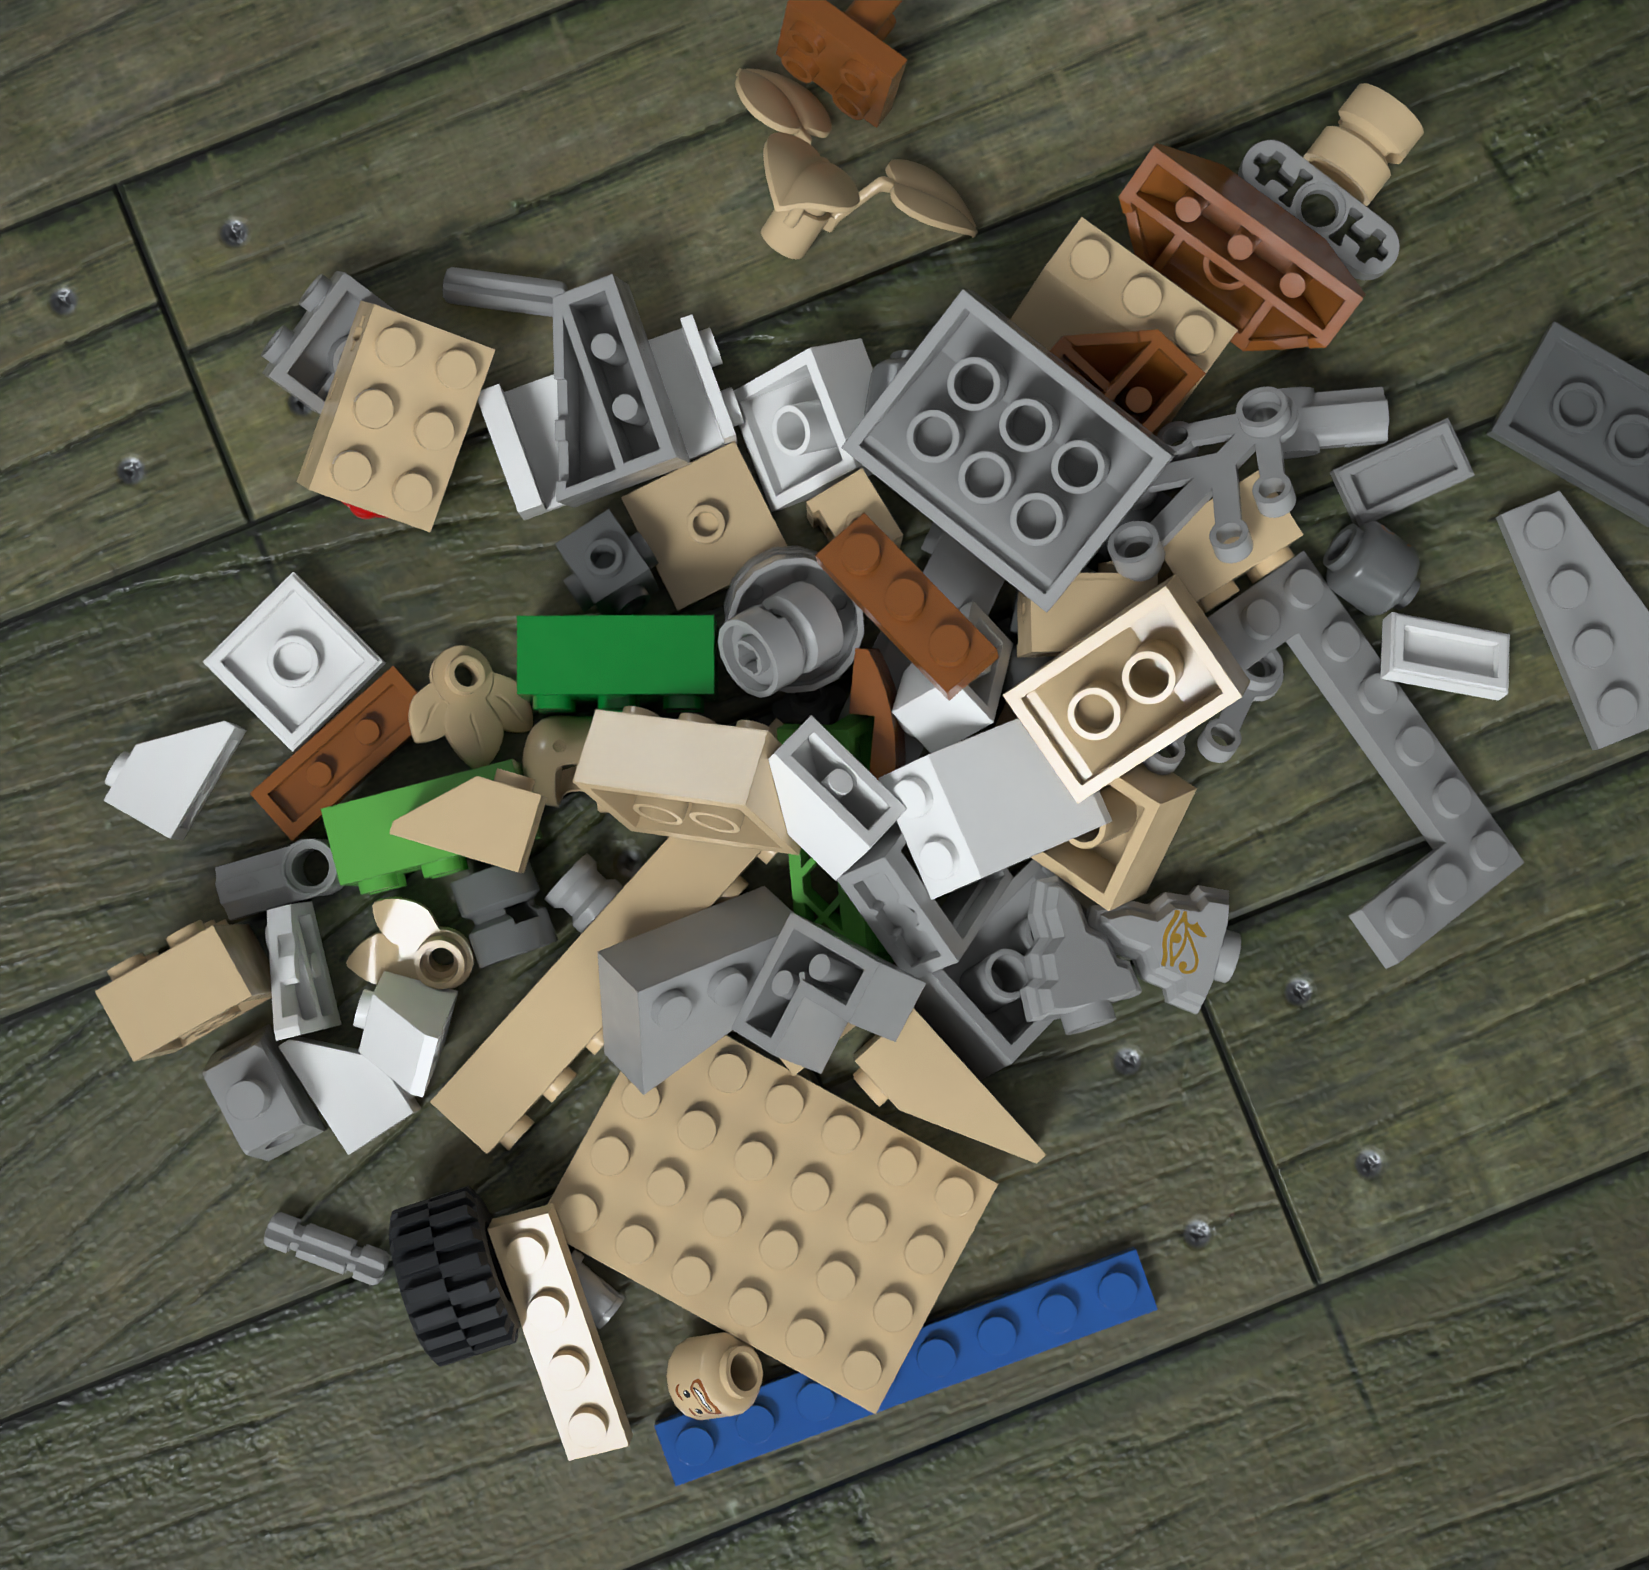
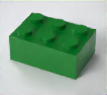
M714 615L517 616V695L527 702L533 703V710H539V714H577V703H598V710L622 712L625 706L641 707V702H663V709L668 714L705 713V702H718V625Z

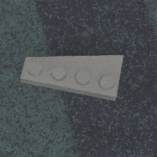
M1560 491L1497 516L1498 525L1592 751L1649 729V610Z

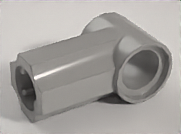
M1311 387L1279 389L1294 401L1299 413V425L1295 433L1282 443L1284 459L1315 455L1320 453V449L1384 444L1388 441L1389 410L1383 387L1314 393V388Z
M301 839L288 847L215 867V885L220 903L231 921L313 897L332 895L344 887L339 883L329 840ZM314 850L321 851L329 862L328 875L318 885H313L309 882L303 870L305 858Z

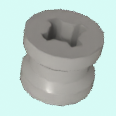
M586 853L559 880L544 900L553 908H564L572 916L573 926L582 934L624 886L616 879H606L597 871V861Z

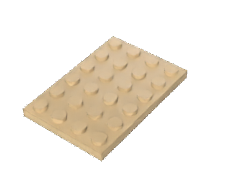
M725 1035L645 1095L620 1071L547 1205L554 1204L567 1244L876 1415L998 1184L797 1074L793 1076L785 1067Z

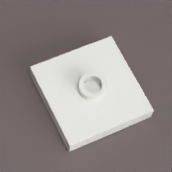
M292 572L203 661L292 752L298 751L386 664L295 572Z

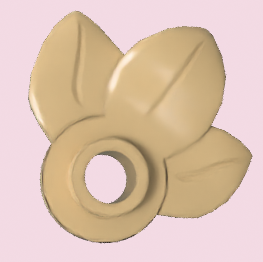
M465 645L449 647L434 659L430 668V683L413 696L408 713L410 730L415 743H427L445 735L457 755L473 769L487 766L491 763L500 749L504 731L524 733L530 731L533 726L531 705L517 695V682L504 675L494 673L489 661L480 651ZM457 666H463L470 671L472 683L469 687L461 685L456 680L455 669Z
M386 897L376 900L372 905L374 918L380 931L364 939L354 949L346 962L347 967L354 973L376 985L383 972L387 971L420 980L426 986L434 989H453L460 986L469 977L474 965V951L469 940L461 932L449 927H440L430 909L425 905L407 898ZM437 948L448 949L453 954L454 962L449 965H440L433 959L432 951Z

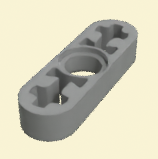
M1266 140L1255 144L1246 153L1240 164L1238 176L1324 237L1354 278L1359 280L1376 279L1382 276L1396 261L1400 245L1397 233L1393 227L1289 146L1279 141ZM1272 158L1277 160L1281 164L1277 175L1291 187L1298 176L1307 182L1298 189L1289 207L1280 201L1288 191L1283 185L1275 180H1270L1265 186L1258 183L1255 178L1259 173V168L1253 163L1257 160L1265 165ZM1312 194H1321L1328 197L1333 202L1336 210L1334 222L1325 227H1314L1307 223L1301 213L1303 199ZM1348 214L1357 220L1348 230L1351 234L1361 241H1366L1371 235L1380 240L1381 243L1377 248V252L1383 258L1382 261L1374 257L1370 258L1366 263L1359 261L1355 255L1360 247L1346 234L1338 245L1330 240L1343 226Z

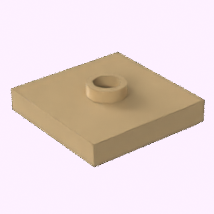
M735 441L691 462L690 465L679 468L621 497L638 532L647 542L659 562L656 568L678 612L729 588L732 578L750 558L772 547L787 546Z

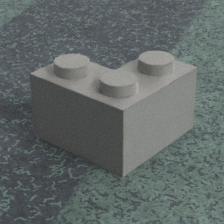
M791 912L731 1029L770 1054L821 1074L847 1023L896 1042L926 983L840 933Z

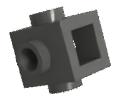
M609 509L555 543L566 565L572 572L563 581L583 612L594 606L600 615H635L649 603L651 595L660 590L650 571L659 562L649 545L639 532L628 537Z

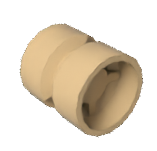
M1364 83L1357 86L1338 111L1340 115L1339 127L1326 126L1303 158L1362 204L1368 206L1391 176L1388 163L1400 164L1424 134L1419 120L1404 104L1384 90Z

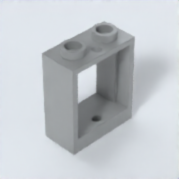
M896 820L872 848L845 871L837 881L896 965L914 977L920 978L960 961L1012 881L1013 876L1005 868L951 891L949 897L940 908L934 899L931 900L925 885L902 854L901 849L906 844V840Z

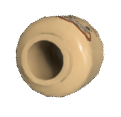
M728 1332L690 1337L677 1345L668 1361L666 1378L668 1391L675 1406L685 1416L697 1420H707L739 1415L749 1409L754 1404L760 1391L763 1370L762 1363L751 1345Z

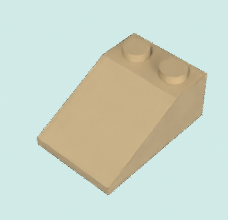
M1176 573L1006 691L1003 697L1075 801L1080 803L1240 699L1251 681Z
M1007 701L995 727L1018 718ZM1141 762L1099 790L1112 822L1031 858L1106 910L1111 911L1147 893L1197 788L1173 772L1168 775L1155 774L1148 770L1143 762Z
M914 1008L896 1042L875 1034L853 1054L854 1061L860 1066L853 1074L854 1080L879 1107L889 1099L900 1111L1037 1164L1046 1156L1043 1150Z

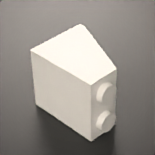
M1019 718L928 754L878 778L880 783L907 808L897 819V823L904 835L931 900L1112 822L1099 790L1080 803L1075 801Z

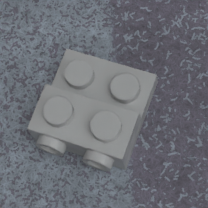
M336 271L330 280L323 274H320L310 284L299 301V305L307 311L293 331L285 325L281 326L265 346L261 356L269 361V364L262 374L320 415L360 301L376 304L394 312L397 311L345 272Z

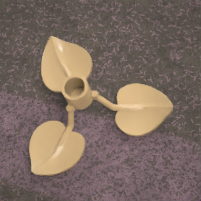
M738 69L735 87L742 103L756 119L770 128L779 131L771 134L764 144V168L774 210L761 229L763 239L776 252L791 259H802L822 229L833 232L843 218L880 192L890 193L891 199L898 209L922 223L969 235L972 238L978 233L973 217L957 191L941 175L922 164L904 159L891 160L885 169L888 177L880 176L858 192L855 183L845 171L830 163L827 158L821 157L817 150L811 146L812 139L810 135L826 138L832 130L830 117L821 102L808 89L783 75L760 69Z

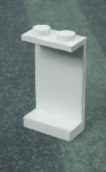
M691 314L680 318L681 329L648 341L689 459L693 460L733 441L738 444L733 427L743 424L744 420L732 387L720 391L712 367L723 364L712 331L710 327L698 331ZM554 374L506 392L503 391L499 384L481 390L478 403L520 516L523 520H527L566 506L556 502V481H559L558 441H555V420H558L557 380L554 379Z

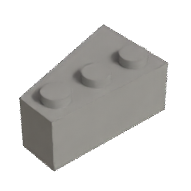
M610 274L553 296L554 379L557 380L558 420H555V441H558L559 481H556V502L575 508L690 465L691 461L629 285L615 275Z
M765 886L598 951L604 1054L643 1095L732 1031L731 1027L790 913L793 912Z

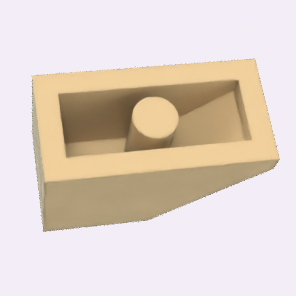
M497 768L494 780L476 776L394 820L389 834L511 871L524 873L547 797L532 792L535 779Z

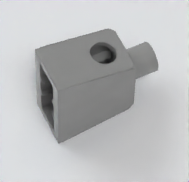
M270 1024L212 1054L202 1072L208 1087L243 1152L248 1156L270 1161L326 1131L299 1078L278 1046L281 1044L279 1040L276 1041L275 1033Z

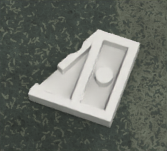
M312 901L289 904L267 910L265 938L270 958L273 1024L276 1041L342 1025Z

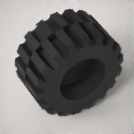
M469 1186L392 1211L390 1218L389 1244L400 1293L422 1348L439 1367L516 1343L519 1334L520 1321L488 1232L492 1217L484 1201Z

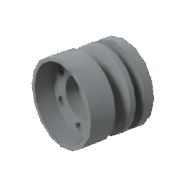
M798 545L772 547L750 558L732 578L724 601L726 622L746 609L762 604L767 597L786 586L802 581L814 585L833 604L842 623L844 635L842 650L833 659L811 672L801 674L796 681L780 690L786 693L815 691L839 679L853 663L855 648H860L864 636L863 611L818 565L815 557L818 552Z

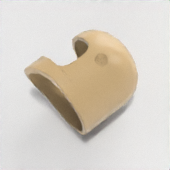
M572 715L549 716L535 724L527 736L523 752V774L525 777L535 779L532 792L547 797L545 805L559 808L563 796L567 793L584 792L572 781L593 717ZM569 764H576V765H577V766H574V767H571V768L562 770V766H563V765H569ZM597 803L600 813H609Z

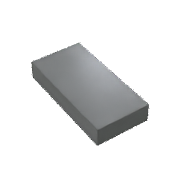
M1448 418L1330 472L1346 510L1356 526L1380 520L1475 475Z

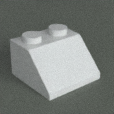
M861 338L810 347L733 391L744 423L740 424L739 427L772 512L811 499L863 468L867 476L873 474L841 448L864 418L870 376L873 370Z

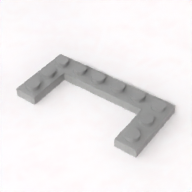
M1304 551L1207 618L1243 671L1284 642L1289 645L1433 849L1349 915V918L1385 969L1404 960L1525 863L1399 684L1395 681L1380 679V657Z

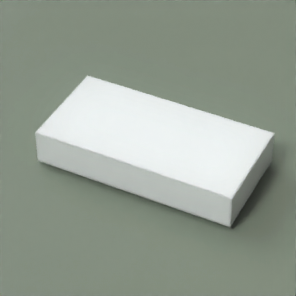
M1391 612L1383 619L1380 679L1499 701L1508 694L1510 634Z

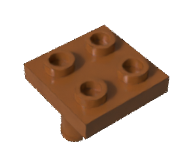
M789 0L785 10L776 55L781 58L783 66L795 78L805 83L813 81L831 94L835 105L844 114L855 120L865 119L877 128L892 109L907 63L905 57L883 42L895 27L896 18L892 13L903 0H854L845 12L840 11L827 0Z

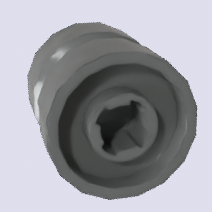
M528 859L524 873L493 866L450 883L461 916L474 921L475 927L468 936L480 968L559 941L547 907L535 904L534 897L540 891V887L530 859Z

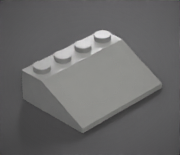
M962 289L841 447L1046 613L1058 601L1177 454L1176 451L974 290Z

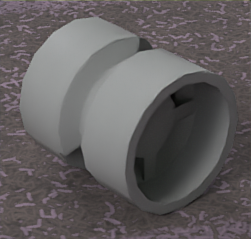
M800 581L792 583L767 597L762 604L752 606L727 620L719 629L718 646L726 670L737 685L748 694L762 698L771 696L796 681L801 674L811 672L833 659L842 650L844 635L838 613L827 596L814 585Z

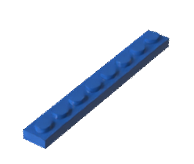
M1130 1247L924 1323L877 1413L1158 1310L1136 1249ZM795 1370L762 1382L754 1404L742 1414L697 1420L680 1412L655 1421L654 1427L675 1486H679L874 1413Z

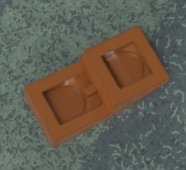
M855 648L849 714L875 716L869 772L879 781L878 778L905 766V732L900 726L897 717L892 713L897 690L879 648Z

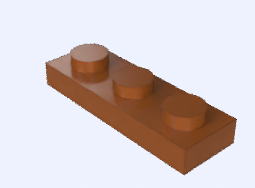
M865 512L815 555L818 565L948 701L999 658L994 645Z
M392 666L250 792V795L291 841H297L323 818L322 808L339 804L413 738L408 713L412 698L418 691L397 667Z

